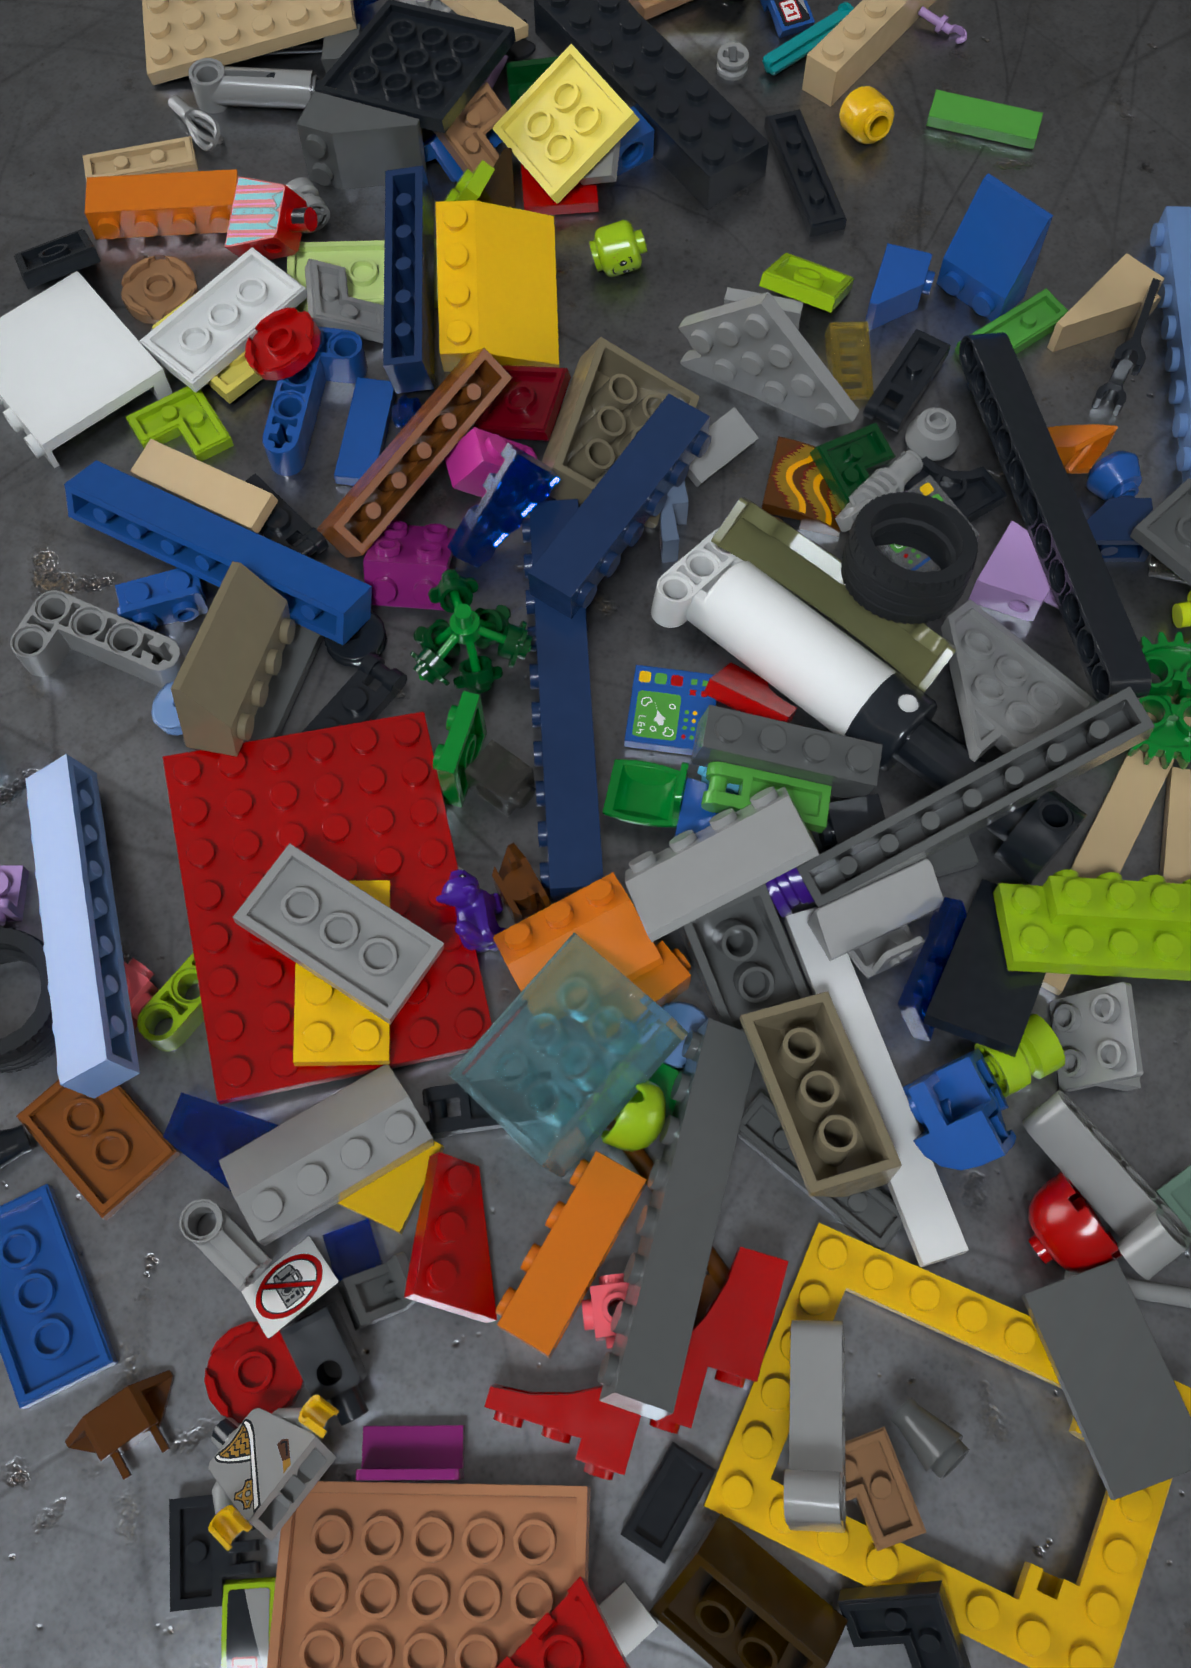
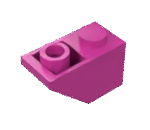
M476 427L459 440L445 457L452 487L482 498L532 487L539 470L538 459L533 448Z

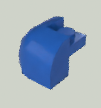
M979 1048L920 1076L903 1087L914 1117L924 1128V1131L913 1142L925 1157L939 1166L956 1170L979 1167L1005 1156L1015 1144L1016 1135L1012 1129L1006 1130L1001 1111L1009 1108Z

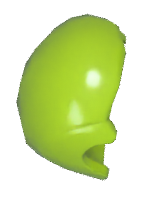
M646 1079L636 1082L627 1094L622 1109L616 1110L612 1114V1117L616 1120L614 1127L611 1131L605 1130L602 1132L601 1138L603 1143L630 1152L649 1147L657 1139L665 1123L666 1101L660 1087Z

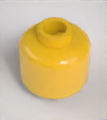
M862 86L853 90L845 98L840 108L839 119L841 126L857 142L868 145L879 141L887 135L893 123L894 109L890 101L877 89L870 86Z

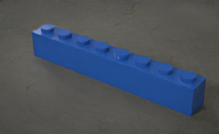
M94 461L64 483L68 516L218 587H220L232 561L240 562L287 600L290 619H294L296 624L341 645H344L371 618V585L100 461Z

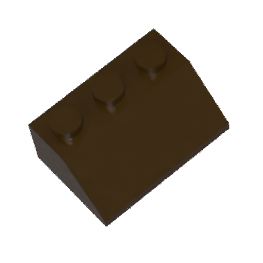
M722 1513L693 1548L649 1611L713 1668H825L848 1622L843 1615Z

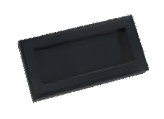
M672 1441L620 1535L665 1564L716 1469Z

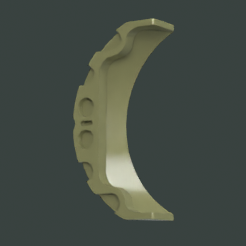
M741 497L711 539V542L743 561L751 562L769 577L832 619L882 657L923 692L928 689L956 651V647L951 642L927 626V623H895L865 610L845 588L846 585H844L841 576L842 560L745 497Z

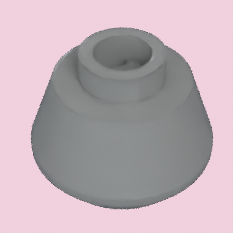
M934 407L924 410L909 423L905 433V440L908 448L916 452L922 459L927 456L932 461H938L948 458L956 451L960 442V434L954 416L945 409Z

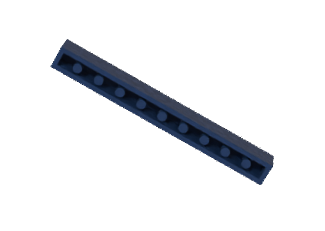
M578 499L529 502L530 518H522L523 543H531L532 552L524 554L525 579H528L530 569L579 508ZM525 590L527 615H535V626L527 627L528 635L532 636L530 652H537L538 663L529 664L531 690L539 689L540 702H531L533 728L541 727L542 741H533L535 767H543L544 780L535 781L537 807L545 806L546 821H537L539 848L548 847V862H540V880L544 889H550L551 903H556L603 878L585 608L580 607L571 619L530 595L529 590Z

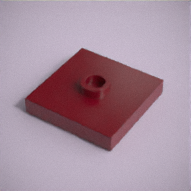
M501 365L512 378L475 421L473 428L476 427L503 438L549 441L571 379L568 368Z

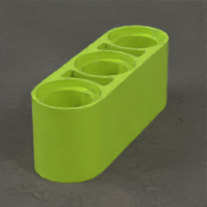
M194 953L187 958L138 1015L137 1026L139 1032L154 1048L160 1051L170 1052L178 1049L204 1021L201 997L199 996L192 1000L185 999L188 989L198 984ZM173 1018V1025L167 1033L160 1036L154 1034L155 1027L161 1020Z

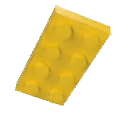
M390 880L349 881L390 908ZM296 963L294 1066L390 1064V1024Z

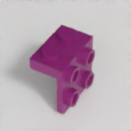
M391 521L367 550L363 559L364 583L372 586L371 605L443 610L440 602L432 603L430 601L428 592L439 584L442 579V573L449 570L458 541V531L453 528H447L443 524L434 523L426 526L407 525L402 521Z

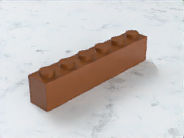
M485 348L465 355L317 528V531L346 558L363 556L512 377Z

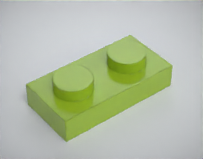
M484 160L479 163L473 172L466 169L455 188L451 189L444 201H477L495 169Z

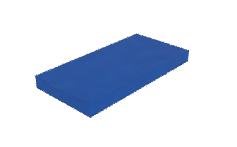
M45 1184L0 1206V1353L20 1409H27L118 1363L54 1188L49 1184Z

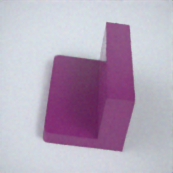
M363 1426L361 1469H356V1480L464 1479L465 1426Z

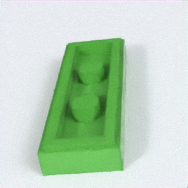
M936 89L926 126L1033 150L1043 113Z
M1045 288L970 335L1004 332L1008 335L1015 353L1018 354L1053 332L1056 323L1068 310ZM961 341L957 342L955 349L958 355Z

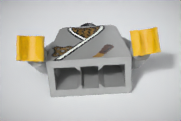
M318 1394L312 1396L300 1408H278L272 1414L260 1408L254 1409L241 1424L233 1418H225L213 1430L211 1441L220 1450L211 1459L208 1470L217 1481L212 1489L215 1516L208 1526V1531L227 1551L232 1548L231 1544L234 1538L239 1536L243 1530L248 1533L252 1529V1525L267 1539L272 1541L337 1458L313 1434L315 1433L320 1438H324L327 1433L324 1428L328 1420L333 1415L337 1416L339 1413L337 1408Z

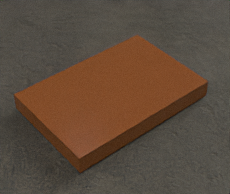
M58 1079L16 1116L100 1217L106 1221L181 1155L121 1085L94 1099L61 1086Z

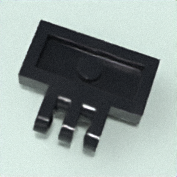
M212 1495L169 1499L170 1612L222 1606L223 1586L227 1577L261 1573L260 1561L250 1560L240 1563V1553L260 1550V1539L239 1541V1536H237L232 1541V1548L227 1551L208 1531V1526L215 1516ZM252 1525V1529L250 1531H253L256 1528Z

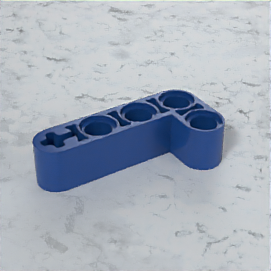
M319 327L321 331L320 345L314 358L304 369L292 377L277 381L262 442L271 468L278 475L292 476L303 469L326 381L356 383L357 377H365L368 365L362 340L357 333L344 329Z

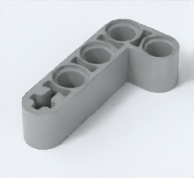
M57 590L47 591L34 601L10 639V647L30 674L38 677L54 673L60 667L69 651L73 649L163 688L165 684L175 680L185 660L177 642L173 639ZM95 630H98V631H97L96 633H94L93 635H90L91 632H93V631H95ZM135 645L134 648L124 651L127 647Z
M1058 1090L1023 1120L1025 1129L1034 1141L1120 1237L1117 1243L1119 1251L1139 1275L1147 1280L1151 1279L1189 1248L1191 1234L1183 1222L1065 1093Z
M792 1320L789 1469H785L784 1516L790 1530L845 1533V1335L843 1321Z

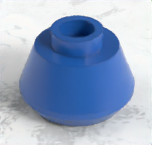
M1117 451L1102 458L1088 473L1086 483L1088 490L1105 502L1109 498L1125 495L1135 497L1139 492L1138 487L1142 482L1137 455L1128 451Z

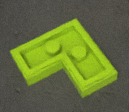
M186 386L125 416L143 448H145L150 438L165 444L182 435L195 458L203 462L234 446L229 433L201 389L195 393Z

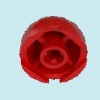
M1063 1172L1047 1181L1034 1194L1029 1204L1028 1220L1035 1234L1028 1241L1045 1264L1054 1259L1065 1270L1080 1274L1115 1261L1123 1256L1114 1237L1110 1232L1106 1233L1105 1227L1099 1220L1100 1218Z

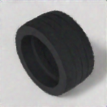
M896 492L878 496L861 509L851 526L841 563L843 583L846 585L845 588L849 591V594L853 596V599L860 606H863L865 610L872 612V614L880 618L902 624L933 622L947 615L963 595L976 563L978 554L977 537L968 520L958 510L937 498L915 492ZM897 544L912 547L928 555L941 570L920 572L905 569L889 561L876 549V546Z
M0 927V964L17 961L30 963L37 968L41 981V994L33 1014L21 1028L0 1039V1073H12L22 1069H29V1067L46 1060L45 1058L50 1057L56 1051L52 1031L51 1001L47 988L48 975L46 957L43 951L44 942L26 932Z

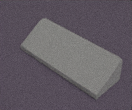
M926 858L816 909L807 923L829 961H832L943 908L945 902L933 866L929 859Z

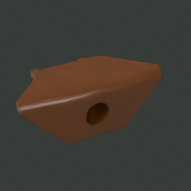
M514 842L508 845L499 873L494 867L492 877L498 894H500L514 923L517 924L552 904L527 858Z
M170 1370L164 1371L128 1385L81 1418L65 1440L67 1447L96 1453L100 1461L111 1456L123 1480L132 1476L121 1455L152 1434L162 1453L171 1449L159 1428L162 1427L175 1377Z

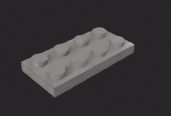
M290 843L233 916L236 924L389 1024L393 1022L444 949L442 941Z

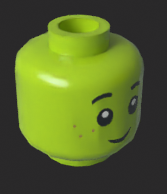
M621 220L598 228L594 234L595 240L589 242L597 271L604 270V273L609 277H616L639 269L642 265L641 254L648 252L642 229L634 231L632 224L627 220Z

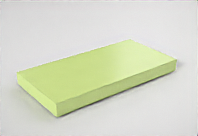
M434 239V308H438L436 239ZM385 240L300 242L299 251L295 255L287 256V274L306 288L305 266L308 259L345 267L349 297L384 305ZM307 298L296 307L299 312H308Z

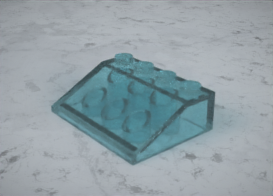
M573 933L452 1069L449 1075L542 1167L563 1178L639 1091L635 1086L640 1083H646L689 1033L647 994L576 933Z

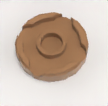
M155 256L144 258L129 268L123 275L121 282L123 287L121 296L126 309L134 318L146 324H156L199 291L194 272L186 262L173 256H165V259L158 260L155 259Z

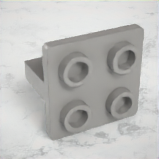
M1120 982L1050 1002L1052 1030L1058 1037L1065 1055V1065L1057 1070L1059 1089L1061 1091L1071 1092L1094 1086L1120 1091L1141 1088L1140 1076L1143 1075V1066L1131 984Z

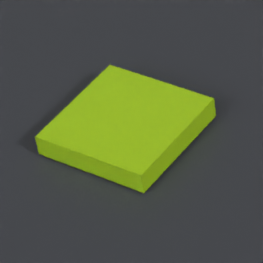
M786 252L763 272L759 286L831 313L850 293L854 278Z

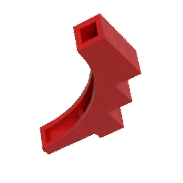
M741 1246L738 1247L722 1289L705 1316L692 1330L674 1412L657 1421L650 1419L649 1425L675 1434L679 1433L680 1425L692 1428L708 1367L717 1369L714 1377L715 1380L740 1388L744 1387L745 1379L754 1382L758 1381L789 1261ZM493 1384L489 1388L484 1405L486 1408L495 1410L493 1419L503 1424L522 1428L523 1422L526 1420L543 1426L542 1436L570 1444L572 1436L581 1438L575 1460L585 1463L584 1472L606 1480H612L614 1472L625 1476L641 1418L639 1414L599 1401L603 1385L573 1392H532Z

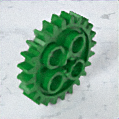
M1159 632L1154 644L1143 636L1139 644L1151 673L1157 675L1161 682L1152 683L1149 694L1138 700L1146 712L1156 717L1158 723H1154L1155 727L1147 740L1129 749L1128 756L1131 757L1141 750L1145 752V765H1148L1156 756L1161 758L1163 769L1168 768L1172 759H1177L1181 769H1186L1191 760V727L1184 721V717H1191V684L1187 680L1188 677H1191V643H1184L1182 632H1177L1173 642H1168L1165 634ZM1170 696L1173 697V702H1174V704L1171 703V697H1170Z

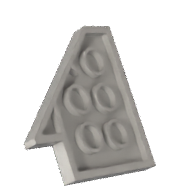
M769 292L685 316L678 327L693 348V350L687 351L680 361L681 365L685 368L822 428L852 423L859 412V409Z
M971 599L948 615L941 626L943 638L956 647L955 653L948 662L969 758L974 762L993 746H996L1006 754L1098 704L1095 699Z

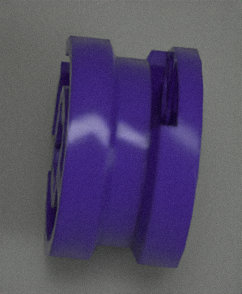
M796 867L765 883L771 900L782 918L792 914V908L800 903H808L809 905L815 902Z

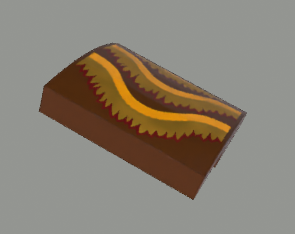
M779 436L762 509L772 515L801 520L799 527L801 530L839 537L840 528L835 518L842 510L810 455L815 446Z

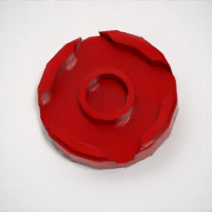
M284 308L272 312L257 324L255 329L258 332L253 340L249 336L245 346V358L253 371L265 380L279 381L292 377L304 369L314 358L320 345L321 331L314 319L306 311L298 312L296 308Z
M253 1321L231 1328L216 1341L210 1352L211 1356L208 1360V1366L205 1368L204 1382L209 1400L222 1416L233 1418L240 1424L252 1410L257 1408L271 1414L278 1408H290L295 1404L304 1386V1381L280 1331L268 1339L260 1324Z

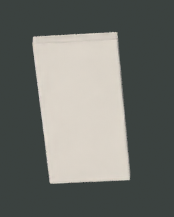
M251 247L139 342L160 365L196 393L245 351L249 336L253 340L258 332L255 327L262 319L272 312L284 308H296L307 298V291L303 285Z

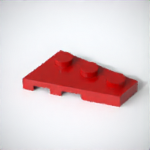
M437 1152L429 1156L404 1298L489 1323L497 1320V1314L495 1313L496 1306L480 1169L475 1164Z

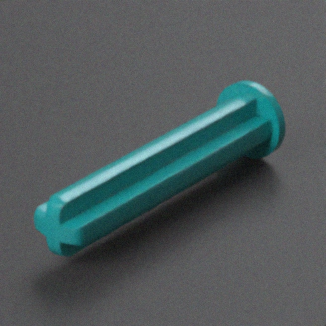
M848 2L839 4L837 11L766 54L762 59L765 72L776 75L807 56L854 9L853 6Z

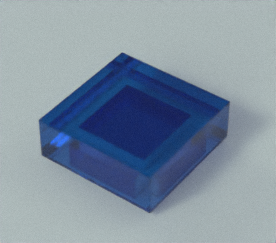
M368 1218L322 1235L334 1275L339 1282L344 1278L384 1264L371 1221Z

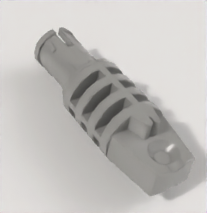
M912 450L903 451L888 468L877 469L872 476L868 477L848 497L850 502L835 518L842 532L850 530L858 513L872 499L874 500L876 497L888 493L904 492L905 484L923 468L921 457Z

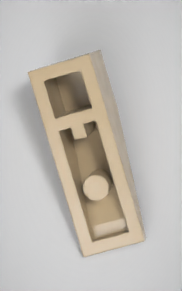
M1126 253L1056 323L1047 349L1055 352L1130 327L1152 279L1161 280L1157 290L1158 293L1164 277ZM1157 293L1149 315L1161 300V296Z

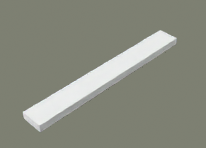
M818 907L786 916L784 924L812 995L829 992L901 1161V1168L887 1185L920 1268L966 1253L969 1250L934 1163L925 1157L913 1142L921 1134V1131L909 1107L907 1097L848 953L829 961L807 923L812 913Z

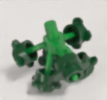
M454 569L446 570L442 573V579L439 584L429 590L428 596L432 603L440 602L443 610L453 613L450 618V624L443 619H437L431 626L427 628L419 626L414 631V640L420 643L423 650L419 655L411 651L410 655L417 662L413 669L419 674L421 681L427 680L433 685L439 679L448 686L450 682L445 677L453 667L444 658H455L460 653L459 644L466 645L469 658L460 663V676L454 678V686L457 689L468 688L471 693H483L491 689L495 679L503 676V670L499 666L493 667L490 658L478 656L475 644L480 649H488L492 644H499L497 655L509 659L508 667L513 668L517 658L524 660L527 653L531 651L532 636L527 635V622L522 621L519 627L509 623L511 610L505 605H498L493 610L478 608L475 611L471 610L470 605L473 601V593L478 590L477 581L474 578L466 579L458 575V572Z

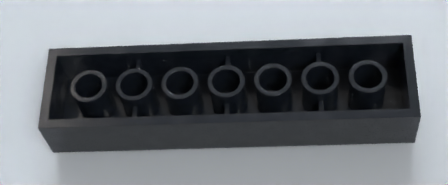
M534 0L535 33L557 56H560L572 44L628 107L634 106L654 129L653 155L707 210L765 176L769 141L626 0Z

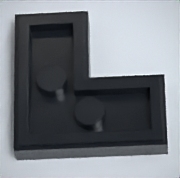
M942 1580L840 1590L837 1602L842 1615L848 1620L846 1627L853 1647L904 1644L912 1668H971Z

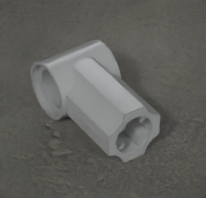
M198 1199L186 1205L181 1212L179 1226L183 1236L193 1242L239 1291H243L250 1284H253L266 1271L272 1259L232 1219L228 1211L211 1200ZM206 1213H215L217 1221L213 1231L208 1235L199 1236L197 1233L199 1219Z

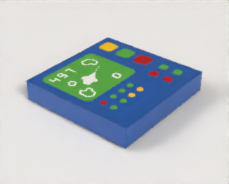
M636 665L624 747L692 755L697 723L709 705L716 706V700L704 693L709 679L715 674Z

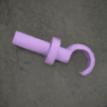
M924 6L921 7L918 15L936 26L934 32L940 34L943 31L948 35L950 33L959 34L961 37L955 40L956 44H962L966 41L967 32L962 26L949 24L947 22L949 17L945 14L940 18Z

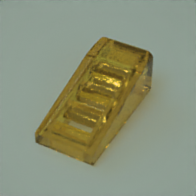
M868 321L829 323L825 332V343L830 373L842 388V383L844 382L862 383V388L843 389L851 400L870 399L874 391ZM839 343H855L856 347L840 348ZM840 356H857L858 360L841 361ZM841 369H859L860 374H842Z

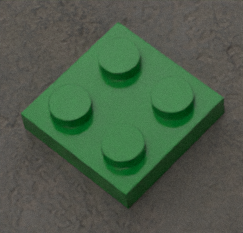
M463 691L458 706H451L446 722V730L449 731L445 744H438L433 758V769L437 770L445 803L460 808L463 807L487 735L481 697L479 694Z

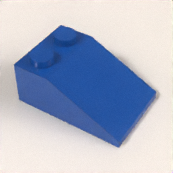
M988 173L983 178L943 257L936 284L942 287L948 294L955 296L974 309L977 314L986 317L992 322L1013 309L1024 298L1053 215Z

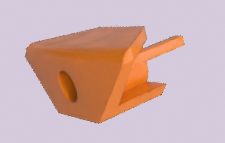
M1081 424L1047 428L1066 473L1081 474L1088 473L1109 446L1118 426Z

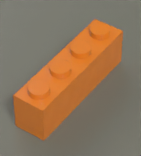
M237 169L87 177L84 213L96 240L227 233L239 177Z
M598 1151L594 1153L590 1162L583 1158L569 1181V1184L574 1186L575 1189L567 1203L565 1204L559 1200L545 1223V1226L551 1229L543 1245L540 1246L534 1243L520 1267L521 1270L526 1272V1275L518 1289L516 1290L510 1286L500 1300L495 1311L496 1314L501 1316L497 1326L551 1359L581 1305V1300L586 1296L643 1193L647 1179Z

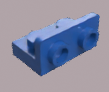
M179 568L115 585L119 607L117 608L118 616L151 630L177 621H191L199 615L207 614L209 610L201 579Z

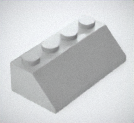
M785 786L778 790H775L774 787H768L750 798V805L737 812L733 808L724 810L709 820L710 826L697 833H694L693 830H687L669 841V848L654 855L653 851L645 852L629 863L630 868L625 870V884L651 942L819 855L812 836Z
M383 1065L219 1160V1163L234 1199L257 1242L266 1246L434 1146L433 1137L389 1065Z

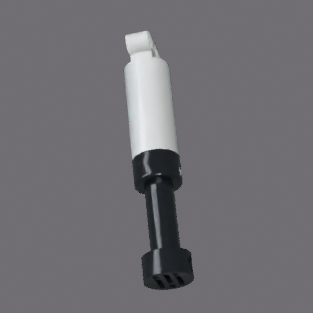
M718 529L709 534L658 579L650 612L657 624L667 628H675L688 620L831 732L882 744L880 769L882 771H888L900 762L938 791L988 764L981 757L975 762L969 758L967 746L932 721L938 708L934 699L751 562L743 561L711 542ZM1052 790L1041 796L1038 800H1033L985 826V828L1003 841L994 857L1031 885L1087 817V814L1057 791Z

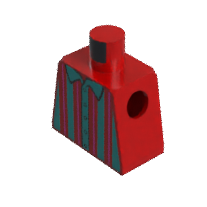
M238 177L225 248L238 257H241L251 247L268 260L295 255L299 251L302 232H313L317 227L318 218L316 211L312 207H307L306 201L284 184Z

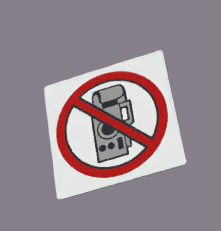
M308 1236L267 1268L253 1284H250L241 1292L266 1337L270 1339L338 1284L339 1281L310 1236Z

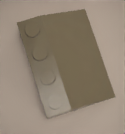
M600 337L579 358L533 487L556 500L578 499V507H580L668 394L678 399L681 397L685 403L696 408L700 396ZM661 511L656 517L651 515L644 526L652 529L655 528Z

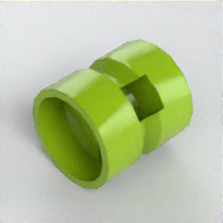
M1032 1013L1030 1015L1015 1057L978 1043L974 1045L975 1050L979 1048L1004 1097H1008L1031 1084V1076L1042 1079L1065 1065V1055L1058 1037L1049 1024L1038 1014Z

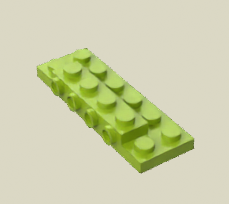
M1065 869L1054 873L1052 876L1049 875L1043 886L999 883L993 892L1008 971L1191 981V879L1184 881L1182 884L1166 883L1163 876L1149 875L1139 881L1122 880V876L1116 872L1103 873L1096 878L1079 877L1077 871Z

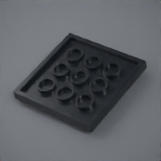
M387 0L314 90L417 118L420 120L421 128L445 134L515 43L514 27L400 1Z

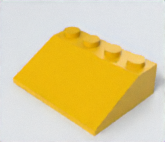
M476 200L435 202L439 350L444 372H451L465 355L485 348L500 365L559 368L554 216Z

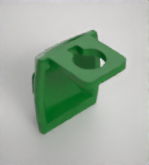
M615 759L602 814L638 825L677 827L688 778L689 763L682 762L681 770L679 771L652 762Z

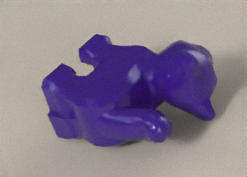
M465 870L451 872L449 880L444 884L441 895L436 897V901L455 907L457 916L455 932L460 936V940L466 949L476 950L477 953L489 950L498 951L499 949L493 937L507 929L499 927L495 916L503 910L500 894H489L481 889L477 878Z

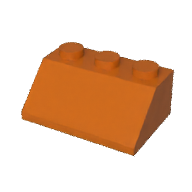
M614 872L510 926L493 937L540 1029L664 963L655 944L649 939L633 903Z

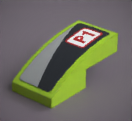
M276 1577L231 1579L225 1581L222 1602L221 1668H267Z

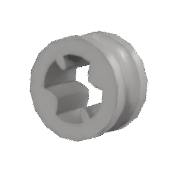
M735 42L722 45L717 53V74L729 81L743 78L748 71V49L744 45Z

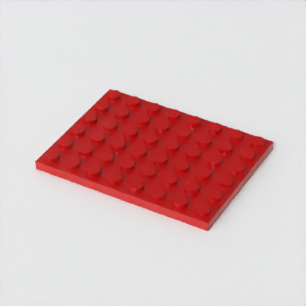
M424 711L243 742L237 757L205 750L162 756L214 1085L219 1105L369 1074L383 1066H294L296 962L236 924L233 916L289 843L347 881L390 880V909L444 943L443 951L390 1024V1064L388 1065L391 1069L496 1046L476 950L466 949L460 940V936L455 932L457 924L455 907L436 901V897L441 895L444 884L449 880L451 872L458 870L437 770L433 769L434 755Z

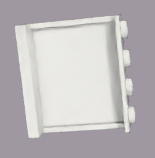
M78 271L0 317V405L2 404L6 409L2 413L16 433L23 430L27 434L23 439L38 459L44 455L54 468L58 467L59 463L52 450L149 389L158 400L173 393L163 368Z

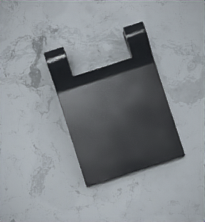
M1152 279L1129 329L1125 343L1118 346L1110 361V367L1114 371L1109 382L1098 388L1092 401L1093 408L1097 409L1101 400L1109 399L1115 405L1112 414L1118 415L1126 402L1123 384L1132 366L1134 367L1131 375L1137 376L1146 360V354L1141 344V336L1161 280Z

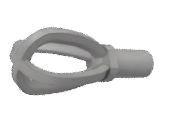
M178 95L170 97L168 101L169 107L183 120V123L188 127L191 137L202 150L212 151L217 144H223L224 137L220 134V126L215 118L206 112L189 106ZM202 119H205V120H206L207 122H209L212 126H210L208 123H206V122L203 121ZM198 123L213 134V137L200 131L195 124ZM202 139L209 141L210 143L206 145Z

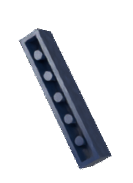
M423 165L385 171L383 367L396 394L434 389V195Z
M668 394L528 572L530 595L571 619L580 607H588L596 595L597 585L604 576L610 577L615 572L625 548L628 545L633 547L638 542L648 518L651 515L656 517L660 513L673 486L679 487L688 474L690 463L695 457L701 458L707 451L712 436L709 435L710 416Z

